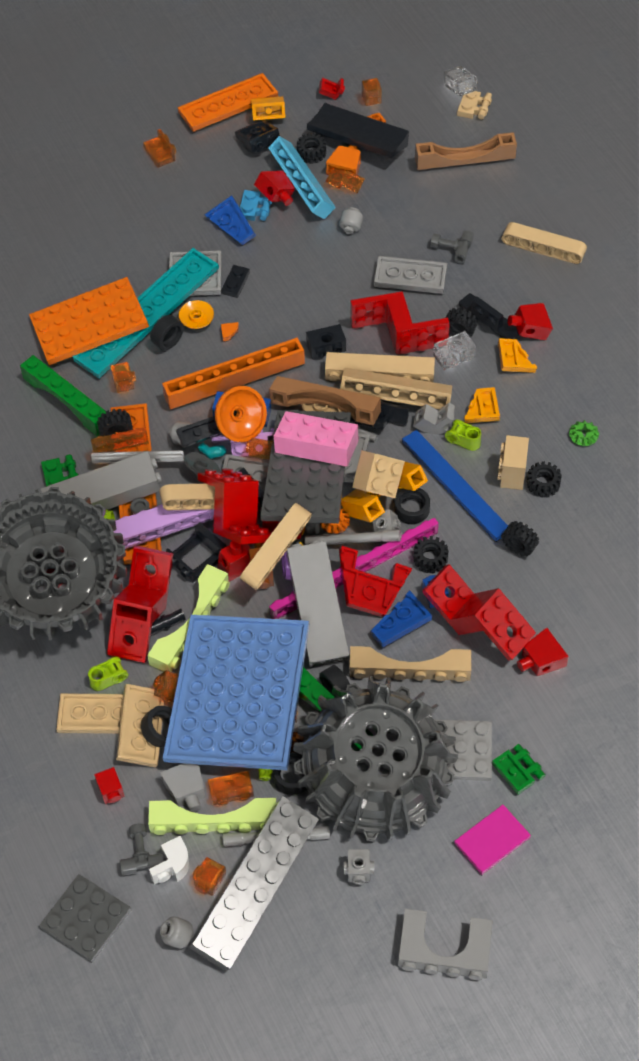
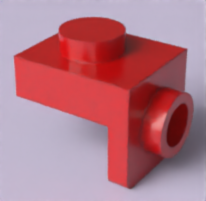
M322 78L320 81L319 93L334 100L339 95H342L345 90L343 78H340L338 83Z

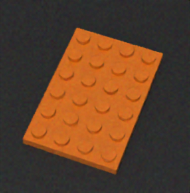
M128 277L29 314L49 365L149 327Z

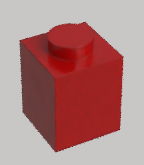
M114 767L94 774L105 804L115 803L125 797Z

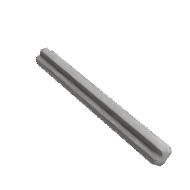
M182 450L148 451L151 458L155 457L156 462L184 461V451ZM147 451L93 452L91 454V461L93 464L115 463Z

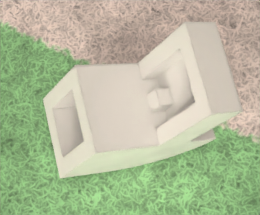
M181 836L161 845L166 861L149 869L150 877L154 884L166 882L172 875L175 876L178 882L187 874L190 862L187 848Z

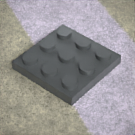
M78 874L39 927L93 963L131 912V907Z

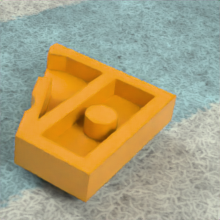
M499 338L498 349L502 371L536 372L537 366L535 364L532 365L528 360L529 355L521 348L517 339Z

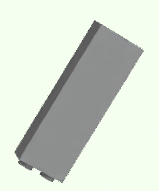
M147 451L41 488V492L48 491L50 487H59L60 492L63 494L74 491L75 496L82 499L89 497L92 505L100 503L105 510L137 498L159 492L161 488L159 483H162L160 473L155 470L158 468L155 457L151 458Z
M316 540L310 542L309 545H291L290 548H287L286 554L299 620L309 621L310 624L306 645L308 666L313 667L346 661L349 658V652L326 542Z

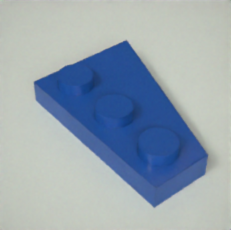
M232 195L205 214L209 220L241 245H244L256 236Z
M410 590L407 592L406 597L394 606L395 609L389 615H385L371 630L372 636L382 648L432 620L430 612Z

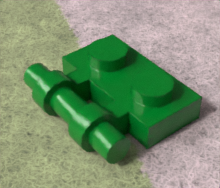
M68 454L65 456V463H60L59 458L41 462L46 487L79 475L76 473V461L72 455ZM68 471L69 475L64 477L63 472Z
M517 744L513 748L517 754L513 755L508 749L492 760V765L519 795L534 784L535 780L532 775H536L539 780H542L546 774L541 770L542 766L538 762L535 763L530 757V752L526 748L523 749L520 744ZM520 761H524L528 768L525 769L520 763Z

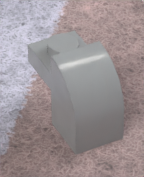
M447 403L437 410L425 404L416 411L413 427L429 434L439 435L446 433L449 424L455 416V405Z

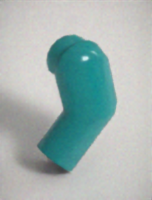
M203 442L198 447V450L210 459L219 458L226 454V448L222 445L209 447Z

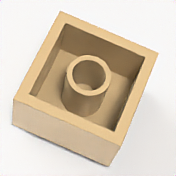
M506 435V442L501 444L497 480H501L500 488L523 490L529 438Z
M362 450L352 488L396 498L405 461Z

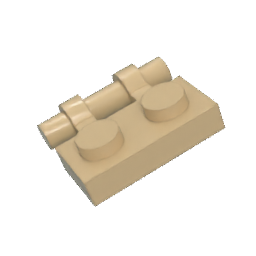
M465 89L457 116L473 119L474 115H478L479 119H484L488 113V106L492 102V94L486 93L484 97H481V92Z

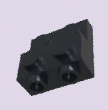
M265 120L257 121L235 131L236 138L244 142L245 148L252 153L262 151L280 136L278 128Z

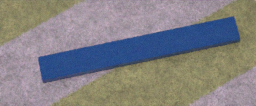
M417 430L402 438V443L493 540L496 542L501 539L508 525Z

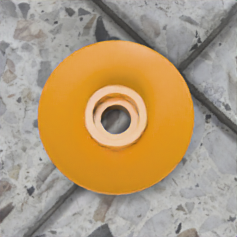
M200 300L184 304L179 311L180 322L191 329L206 327L214 318L212 306Z

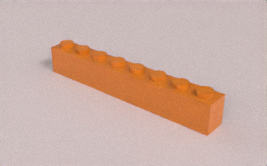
M294 338L164 382L162 386L165 400L171 410L215 395L217 391L224 392L232 387L241 386L305 364L304 349L299 339Z

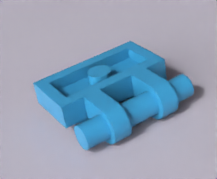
M244 190L240 209L247 220L255 221L256 216H260V219L265 221L267 216H269V206L272 202L266 196L261 197V192Z

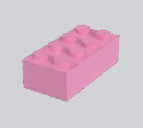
M288 411L285 412L274 434L275 453L348 466L359 441L358 424Z

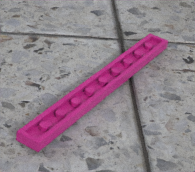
M435 518L429 521L426 520L416 528L407 530L402 535L401 541L387 542L382 546L373 548L371 552L365 555L358 556L355 569L367 572L414 547L416 543L418 544L419 539L423 541V537L428 539L430 536L438 534V521ZM340 566L332 572L335 588L343 585ZM294 591L287 597L274 601L269 606L272 619H280L297 609Z

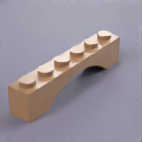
M514 132L497 134L481 144L465 148H449L433 142L415 144V161L417 169L423 170L516 159L517 142Z
M277 376L269 389L271 404L285 407L299 404L328 405L344 412H351V417L356 422L369 425L375 424L381 412V397Z

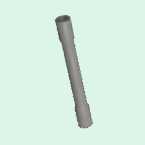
M400 529L337 535H306L305 545H309L310 542L316 540L326 542V545L379 541L394 542L401 541L402 535Z
M329 826L314 827L308 839H330ZM259 832L223 834L224 847L252 844Z

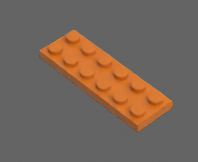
M261 73L178 107V113L194 132L252 108L251 99L278 97V91L267 77Z

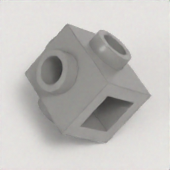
M390 509L385 510V513L376 518L372 525L373 532L401 529L398 515Z
M348 849V861H344V874H348V882H353L354 884L370 882V874H374V861H370V849Z

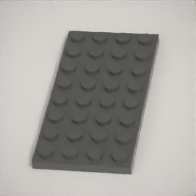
M277 410L274 434L286 411L351 423V412ZM273 434L261 510V521H282L291 507L297 503L312 513L308 522L339 524L346 466L275 453Z

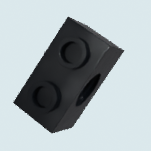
M340 324L306 332V344L312 359L322 358L326 356L327 352L341 353L346 351V338Z

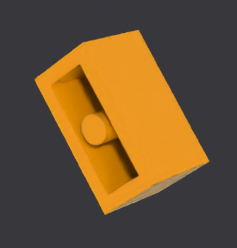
M283 96L251 99L253 120L285 118Z

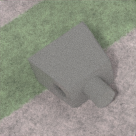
M181 764L160 772L162 783L177 806L181 807L187 804L190 812H196L201 808L199 800L205 797L198 764Z

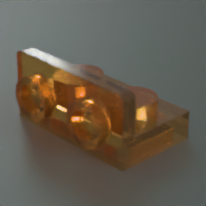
M161 129L157 130L158 137L143 142L145 150L158 168L176 161L175 154L177 153L174 144L169 142L167 134H164Z
M249 771L208 779L213 805L223 806L231 801H245L250 797H254Z

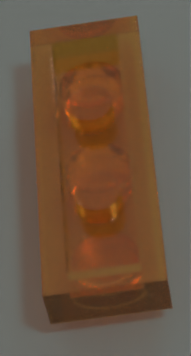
M146 427L91 439L93 452H114L149 444Z

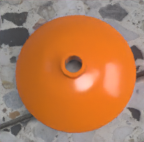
M232 387L225 391L217 402L215 408L216 425L222 435L229 440L235 442L252 440L261 432L266 422L267 409L264 399L251 387Z

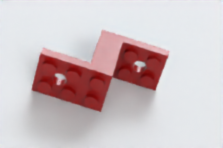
M403 291L350 300L351 327L361 328L387 323L396 355L448 346V318L412 323Z
M229 468L222 469V472L206 469L204 473H198V481L215 487L213 533L239 544L265 543L272 532H269L267 528H259V525H257L259 481L252 479L251 475H242V472H233V469Z
M137 545L133 548L129 585L114 598L107 655L142 663L147 661L152 623L166 609L173 553ZM147 565H153L155 573H149ZM125 635H131L134 643H128L125 640Z
M450 564L445 565L422 590V593L458 635L484 631L508 661L513 660L536 634L535 630L499 588L474 593ZM446 587L451 590L449 598L445 595ZM508 627H511L513 630L512 637H509L507 634Z

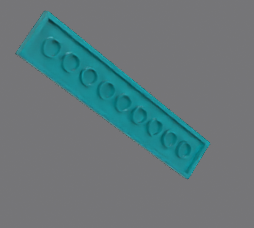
M192 248L137 298L149 327L73 356L74 362L100 379L152 331L159 319L174 311L219 269V264L195 248Z

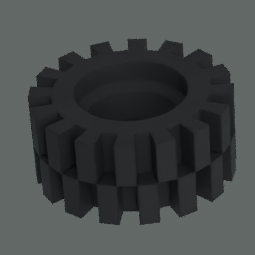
M307 133V136L304 134L302 138H298L297 152L305 163L310 161V164H313V161L318 163V160L322 161L326 157V140L324 137L321 138L319 134L316 136V133H313V135Z
M457 307V310L455 308L450 309L446 315V318L449 320V335L452 334L453 338L456 336L458 340L461 338L463 340H466V338L470 339L478 324V320L475 319L476 316L471 315L472 312L470 311L466 312L464 308L463 310Z
M112 409V412L108 410L106 414L102 413L101 417H98L99 433L103 439L106 438V441L110 439L112 441L118 439L119 441L121 437L125 439L133 431L130 414L125 410L118 409L115 411V409Z
M542 461L541 465L539 462L535 463V466L532 465L528 470L527 488H529L530 492L534 491L535 496L540 494L542 498L543 495H546V498L550 497V493L552 496L555 495V492L559 491L562 474H560V469H557L555 464L551 466V462H548V465L545 464V461ZM546 476L551 479V482L542 483L537 480V477Z
M511 522L501 536L503 543H506L505 546L510 547V551L514 550L515 554L518 555L520 553L523 557L524 555L526 557L531 555L539 544V537H536L537 533H533V529H529L527 524L523 525V522Z
M430 536L429 539L423 537V541L419 539L418 544L416 543L414 546L413 561L415 566L419 567L420 571L425 569V573H429V570L435 573L436 569L440 572L448 562L449 550L447 544L445 545V541L441 540L439 542V537H436L434 540L433 536ZM426 551H435L438 553V557L429 559L423 554Z

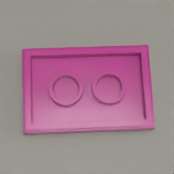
M501 805L457 838L454 844L479 873L483 875L529 840L531 835L504 805Z

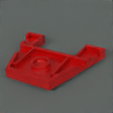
M341 546L339 548L346 606L384 617L399 590L404 585L406 578L411 573L412 568L395 563L391 580L355 569L358 550Z

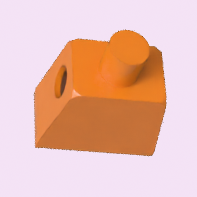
M350 144L348 147L338 146L326 161V174L356 182L361 164V151L358 150V147Z

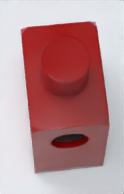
M284 170L260 172L254 186L271 202H283L285 206L290 205L293 202L291 196L295 187Z
M544 303L521 305L514 315L508 316V325L516 326L519 335L522 337L547 340L553 330Z
M231 541L230 545L220 550L217 569L228 573L229 582L241 576L250 563L249 549L251 548L248 544H239Z
M545 628L523 647V658L517 661V666L522 672L531 668L537 676H541L566 667L569 656L549 629Z

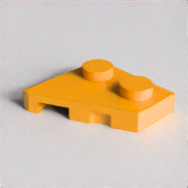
M495 387L476 389L467 415L464 417V423L500 421Z

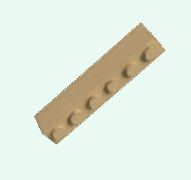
M327 352L325 380L342 381L344 368L434 382L435 357Z
M344 368L340 388L342 390L381 397V400L417 406L427 404L435 409H441L447 403H450L452 385Z

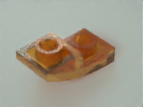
M331 169L326 179L327 183L338 189H341L343 185L355 193H358L364 181V178L340 169Z

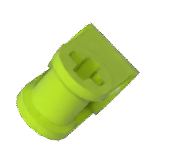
M454 420L451 429L445 433V438L450 443L457 444L468 450L475 451L481 446V430L461 420Z
M119 657L110 658L106 662L93 666L88 672L90 687L95 691H102L114 684L121 683L129 676L127 670L123 669Z

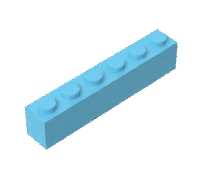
M279 136L268 147L312 213L325 219L336 208L292 143Z

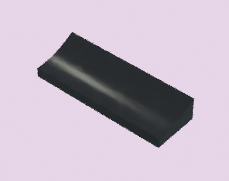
M324 103L315 117L307 123V130L391 159L408 146V130Z

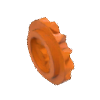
M341 509L339 524L320 523V525L328 533H342L349 527V513H345L344 509Z

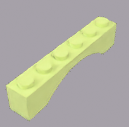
M207 564L198 578L199 598L192 615L210 616L213 607H217L219 604L220 596L228 590L230 585L228 573ZM190 618L177 631L156 641L147 655L149 665L168 674H171L173 669L179 666L184 651Z
M255 798L237 810L216 815L190 812L177 806L171 800L149 801L148 825L150 833L156 835L173 832L176 834H186L187 832L206 834L212 831H218L219 833H229L230 831L248 833L251 830H261L277 801L276 798Z

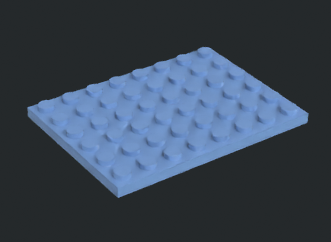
M190 615L163 761L168 763L288 770L310 626L309 621Z

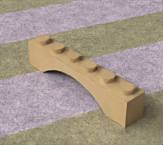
M350 646V677L363 679L373 676V678L379 680L390 677L396 680L470 681L471 650L451 649L434 659L421 662H406L388 658L371 647Z

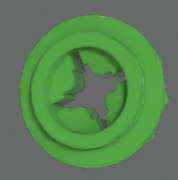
M585 420L583 422L577 421L574 425H571L569 436L577 445L590 446L598 440V427L594 426L592 422L587 423ZM583 429H585L587 432L585 437L582 433Z

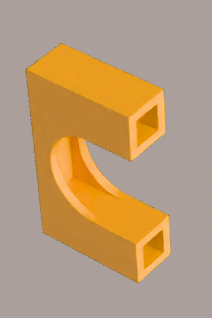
M404 462L398 489L415 491L428 481L421 465ZM355 489L342 498L341 505L345 513H349V517L371 523L385 513L378 499L381 496L380 494Z

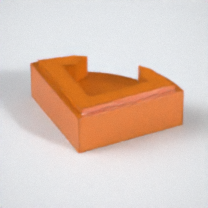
M238 322L221 324L223 342L230 340L238 332Z

